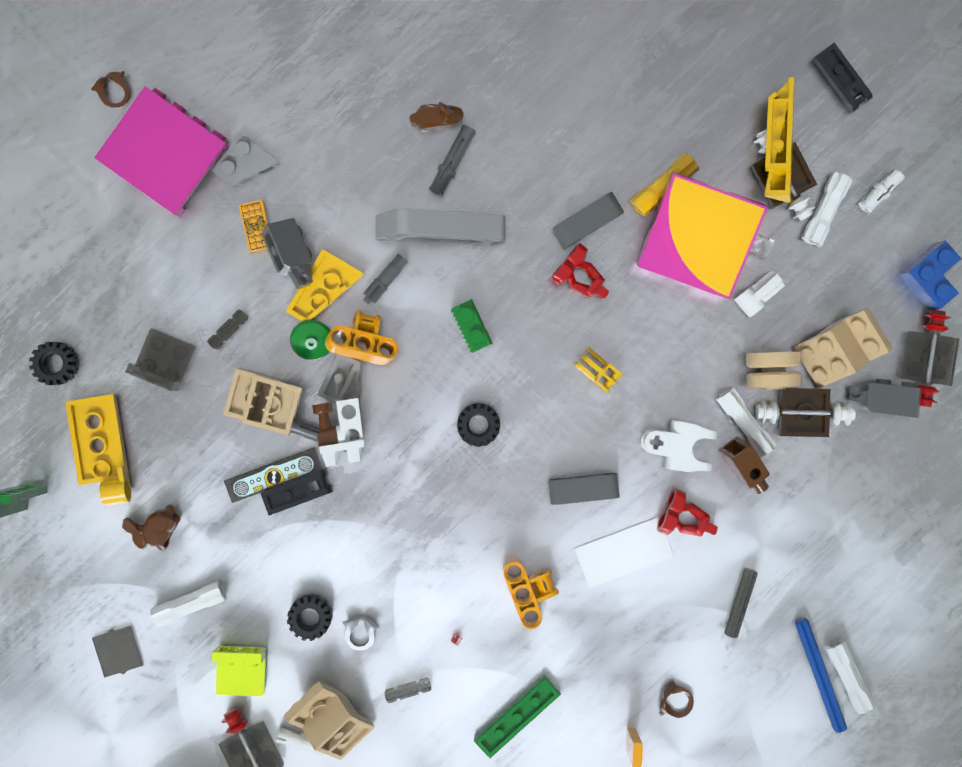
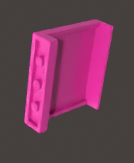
M144 86L94 158L168 211L181 218L185 212L183 206L223 149H229V146L224 142L227 138L216 130L212 133L205 129L207 124L195 115L192 119L185 115L187 110L174 101L172 105L165 100L167 96L154 87L151 91Z

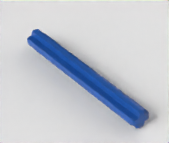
M806 618L795 621V625L831 725L836 733L844 732L847 730V725L809 620Z

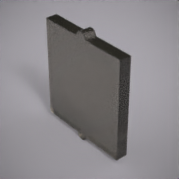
M131 625L117 630L110 629L107 633L92 637L104 678L119 673L125 674L128 670L143 666Z

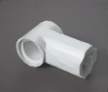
M770 270L755 284L741 291L734 300L750 318L766 305L765 302L785 285L778 274Z

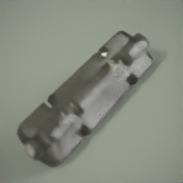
M237 310L232 315L233 318H229L216 331L217 334L212 335L207 340V343L213 349H219L224 344L223 341H227L240 328L239 325H243L248 320V316L242 310Z
M426 677L419 679L417 683L413 681L397 686V689H394V687L386 689L384 695L387 703H393L399 698L403 700L419 695V692H422V694L429 692L432 687L429 678Z

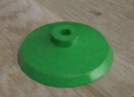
M317 320L302 321L291 332V347L303 359H322L330 352L325 346V339L331 330L327 325Z

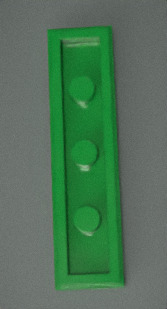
M544 675L474 738V742L491 759L561 695L560 691Z

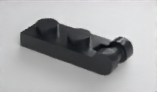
M835 42L812 59L841 97L849 112H855L859 109L861 103H867L873 98L869 88ZM853 88L857 91L855 97L850 93Z
M325 469L261 492L260 494L268 516L333 492L331 485H328L325 477L327 474ZM316 481L319 489L313 491L310 482Z

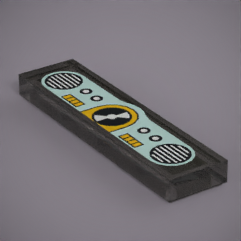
M316 447L224 480L231 502L234 503L323 470V466Z

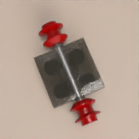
M931 310L930 314H925L930 320L928 324L923 326L928 331L933 332H929V334L915 331L908 332L901 379L919 381L925 384L916 387L922 389L920 406L932 407V403H937L933 399V394L939 393V391L932 387V384L952 386L960 338L941 336L938 333L949 329L944 323L945 320L951 318L946 316V311Z
M233 708L223 714L224 719L221 723H227L229 726L226 733H235V735L220 741L218 744L229 767H283L284 761L264 721L244 729L248 719L242 720L240 715L243 713V710L238 711L237 708Z

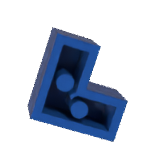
M944 240L934 243L904 269L899 276L929 311L939 310L959 294L944 274L962 258Z

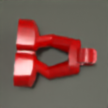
M579 243L552 274L550 280L557 286L568 280L570 289L587 297H592L595 294L600 299H604L609 294V291L602 286L605 279L592 263L584 261L588 249ZM580 267L586 270L592 283L586 285L577 282L574 276L575 268Z
M674 488L667 499L666 508L658 520L657 531L669 535L676 528L679 533L702 537L704 532L715 535L718 526L709 523L710 515L692 502L686 504V493ZM689 511L698 519L696 525L682 524L679 520V514Z

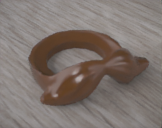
M124 71L110 72L105 77H100L91 88L92 91L97 92L101 101L110 108L122 107L130 98L131 90L123 78ZM107 78H110L123 88L125 96L121 102L112 103L105 97L104 85Z
M672 681L664 690V698L660 702L659 715L668 714L676 718L686 717L692 711L694 705L693 696L690 691L676 686L675 682ZM675 693L685 694L689 701L687 708L683 711L673 710L666 702L668 696Z

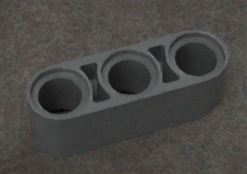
M610 192L553 227V230L564 248L567 249L622 215L624 210L613 192Z
M602 473L548 480L551 505L620 497L618 473Z

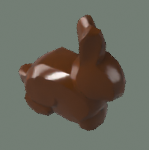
M438 102V105L425 104L421 105L416 113L410 115V122L417 124L420 131L429 132L441 128H453L455 123L463 119L464 113L462 108L445 105L442 102Z
M169 504L165 509H160L150 514L144 525L137 524L131 518H125L122 528L132 534V540L138 548L144 550L149 544L151 547H157L159 550L165 551L169 545V539L181 518L175 513L174 506Z

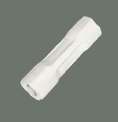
M835 171L831 173L824 188L821 201L801 237L805 242L818 247L823 245L830 230L833 217L853 181L849 176Z
M734 387L722 393L716 399L726 414L733 418L759 457L761 458L773 451L777 445L748 411L745 402Z
M218 580L175 600L152 607L150 614L155 626L159 628L190 613L225 601L227 595L223 584Z
M836 639L828 643L824 648L848 692V697L855 711L858 714H863L873 710L876 707V703L853 661V656L845 640Z

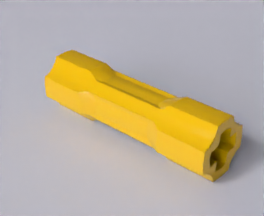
M684 153L651 185L643 188L630 200L631 204L640 215L645 217L658 206L672 171L691 177L699 170V166L693 157Z

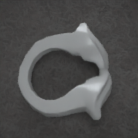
M355 615L342 622L345 626V642L351 648L358 651L365 650L374 643L376 629L380 627L370 617ZM362 620L364 621L369 641L364 645H356L351 641L350 634L359 621Z

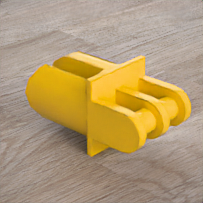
M588 347L586 351L600 362L603 367L600 368L584 354L580 356V359L592 368L596 375H593L577 361L574 366L608 394L610 392L609 388L612 385L615 386L617 384L615 381L624 375L592 348ZM608 368L614 372L610 377L605 374ZM601 376L607 379L603 385L598 382Z

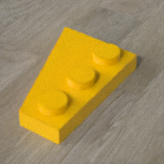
M322 249L310 269L313 282L307 287L298 289L286 312L301 321L313 320L365 274Z

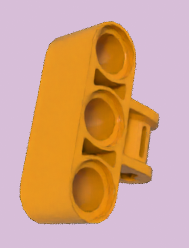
M356 310L351 328L335 326L325 339V346L332 353L378 365L388 364L398 353V345L393 339L378 335L381 316L376 315L374 317L363 314L361 310ZM335 335L341 337L343 343H336L333 339V336ZM357 342H363L366 345V350L360 349L357 346ZM380 348H386L390 355L382 354Z
M508 559L503 565V573L519 618L524 627L535 629L542 622V614L538 602L559 594V590L555 588L550 576L552 571L548 569L527 576L524 565L519 559ZM516 565L520 567V573L517 576H510L507 573L510 566ZM543 581H545L547 589H545ZM526 588L529 594L526 598L521 599L516 596L517 590ZM535 611L537 613L536 619L533 621L526 620L524 618L526 612Z

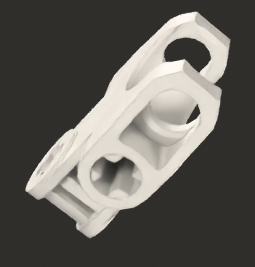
M671 420L669 432L649 429L642 434L640 439L642 448L654 455L665 456L664 468L684 472L711 471L712 464L698 461L693 456L692 447L701 438L716 439L717 432L702 428L697 424ZM656 438L659 440V444H655L653 448L649 441Z

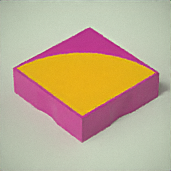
M672 171L659 203L657 217L647 233L637 259V266L730 300L768 207L763 203L732 192L722 191L707 185L705 182Z

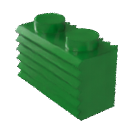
M472 299L451 309L453 317L456 318L455 322H458L457 326L462 331L461 335H464L463 339L468 344L467 348H470L469 352L474 353L493 344Z

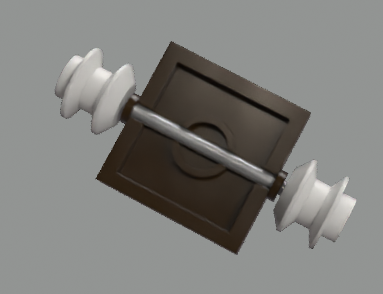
M767 129L755 135L757 140L753 142L760 143L761 149L759 153L766 154ZM794 142L791 200L793 202L790 203L788 210L794 209L796 215L793 219L798 217L801 221L813 215L812 209L816 207L809 206L808 201L811 197H799L801 193L818 184L796 142ZM766 157L751 165L764 193L769 171H765ZM767 197L772 208L784 203L783 201Z
M810 388L780 389L779 405L775 400H772L770 404H766L765 400L762 399L755 409L756 418L760 419L761 424L766 419H770L771 423L774 424L779 418V436L829 437L830 418L835 425H839L840 421H844L849 426L851 421L855 420L856 412L855 407L851 406L850 402H846L845 406H841L839 401H836L832 408H830L831 389Z

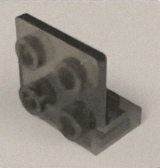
M151 328L136 363H129L125 372L169 391H178L196 347Z

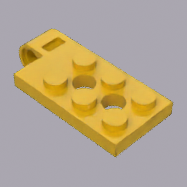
M116 394L65 401L78 485L101 482L99 491L104 506L130 502L132 492ZM92 415H97L100 419V425L96 429L89 425V418ZM97 438L104 443V448L101 452H96L92 446L93 441Z

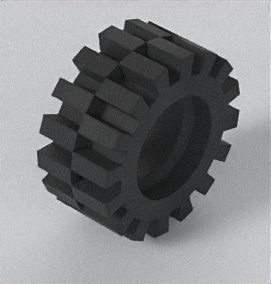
M44 342L45 344L38 345L39 349L32 352L34 357L29 359V361L33 362V365H30L29 368L34 370V373H32L33 377L39 378L37 381L45 383V385L66 384L68 380L74 378L72 375L77 374L78 370L75 368L79 366V361H76L75 358H78V355L72 352L74 351L72 347H68V344L60 342ZM52 354H57L63 361V366L57 373L50 372L46 367V360Z
M474 403L468 405L459 414L457 420L458 433L462 440L471 446L481 447L489 445L499 434V416L492 407L486 404ZM476 415H481L488 421V428L482 434H475L469 428L471 418Z
M314 594L309 596L303 595L297 599L287 614V625H290V632L294 631V636L297 638L300 636L302 637L301 640L304 641L306 639L314 641L315 638L319 639L330 627L333 617L331 606L327 605V600L323 601L321 596L315 597ZM308 608L314 609L319 615L318 623L314 626L305 625L301 620L303 610Z

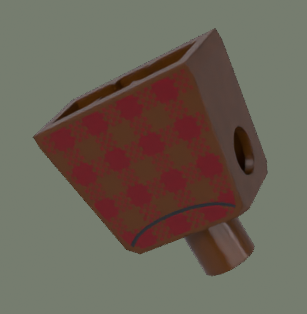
M737 436L718 449L741 483L748 488H753L756 494H761L769 488L765 479L769 477L770 473L751 444Z

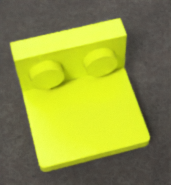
M218 646L212 652V662H217V695L263 696L265 694L266 647Z

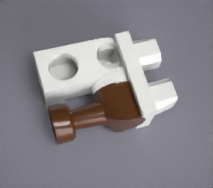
M358 398L335 402L339 423L336 426H331L328 414L333 411L332 402L312 405L313 414L319 415L320 431L317 435L319 454H322L326 467L339 465L337 451H347L348 463L362 461L361 447H364Z

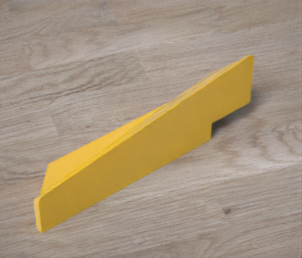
M790 77L778 92H774L768 97L765 171H769L765 188V197L791 203L794 77Z

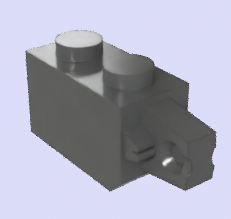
M294 218L267 224L261 235L277 273L282 276L289 275L297 289L311 285L313 280L309 265L312 263V253L305 245L301 227L297 225Z
M876 379V383H869V385H851L849 400L866 404L870 412L919 418L922 389L916 388L917 383L902 381L901 386L891 385V380Z

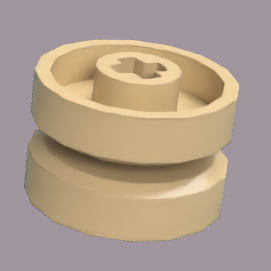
M801 352L746 353L747 367L762 368V372L746 375L747 388L771 390L802 386L801 373L798 371L786 372V367H798L801 364Z

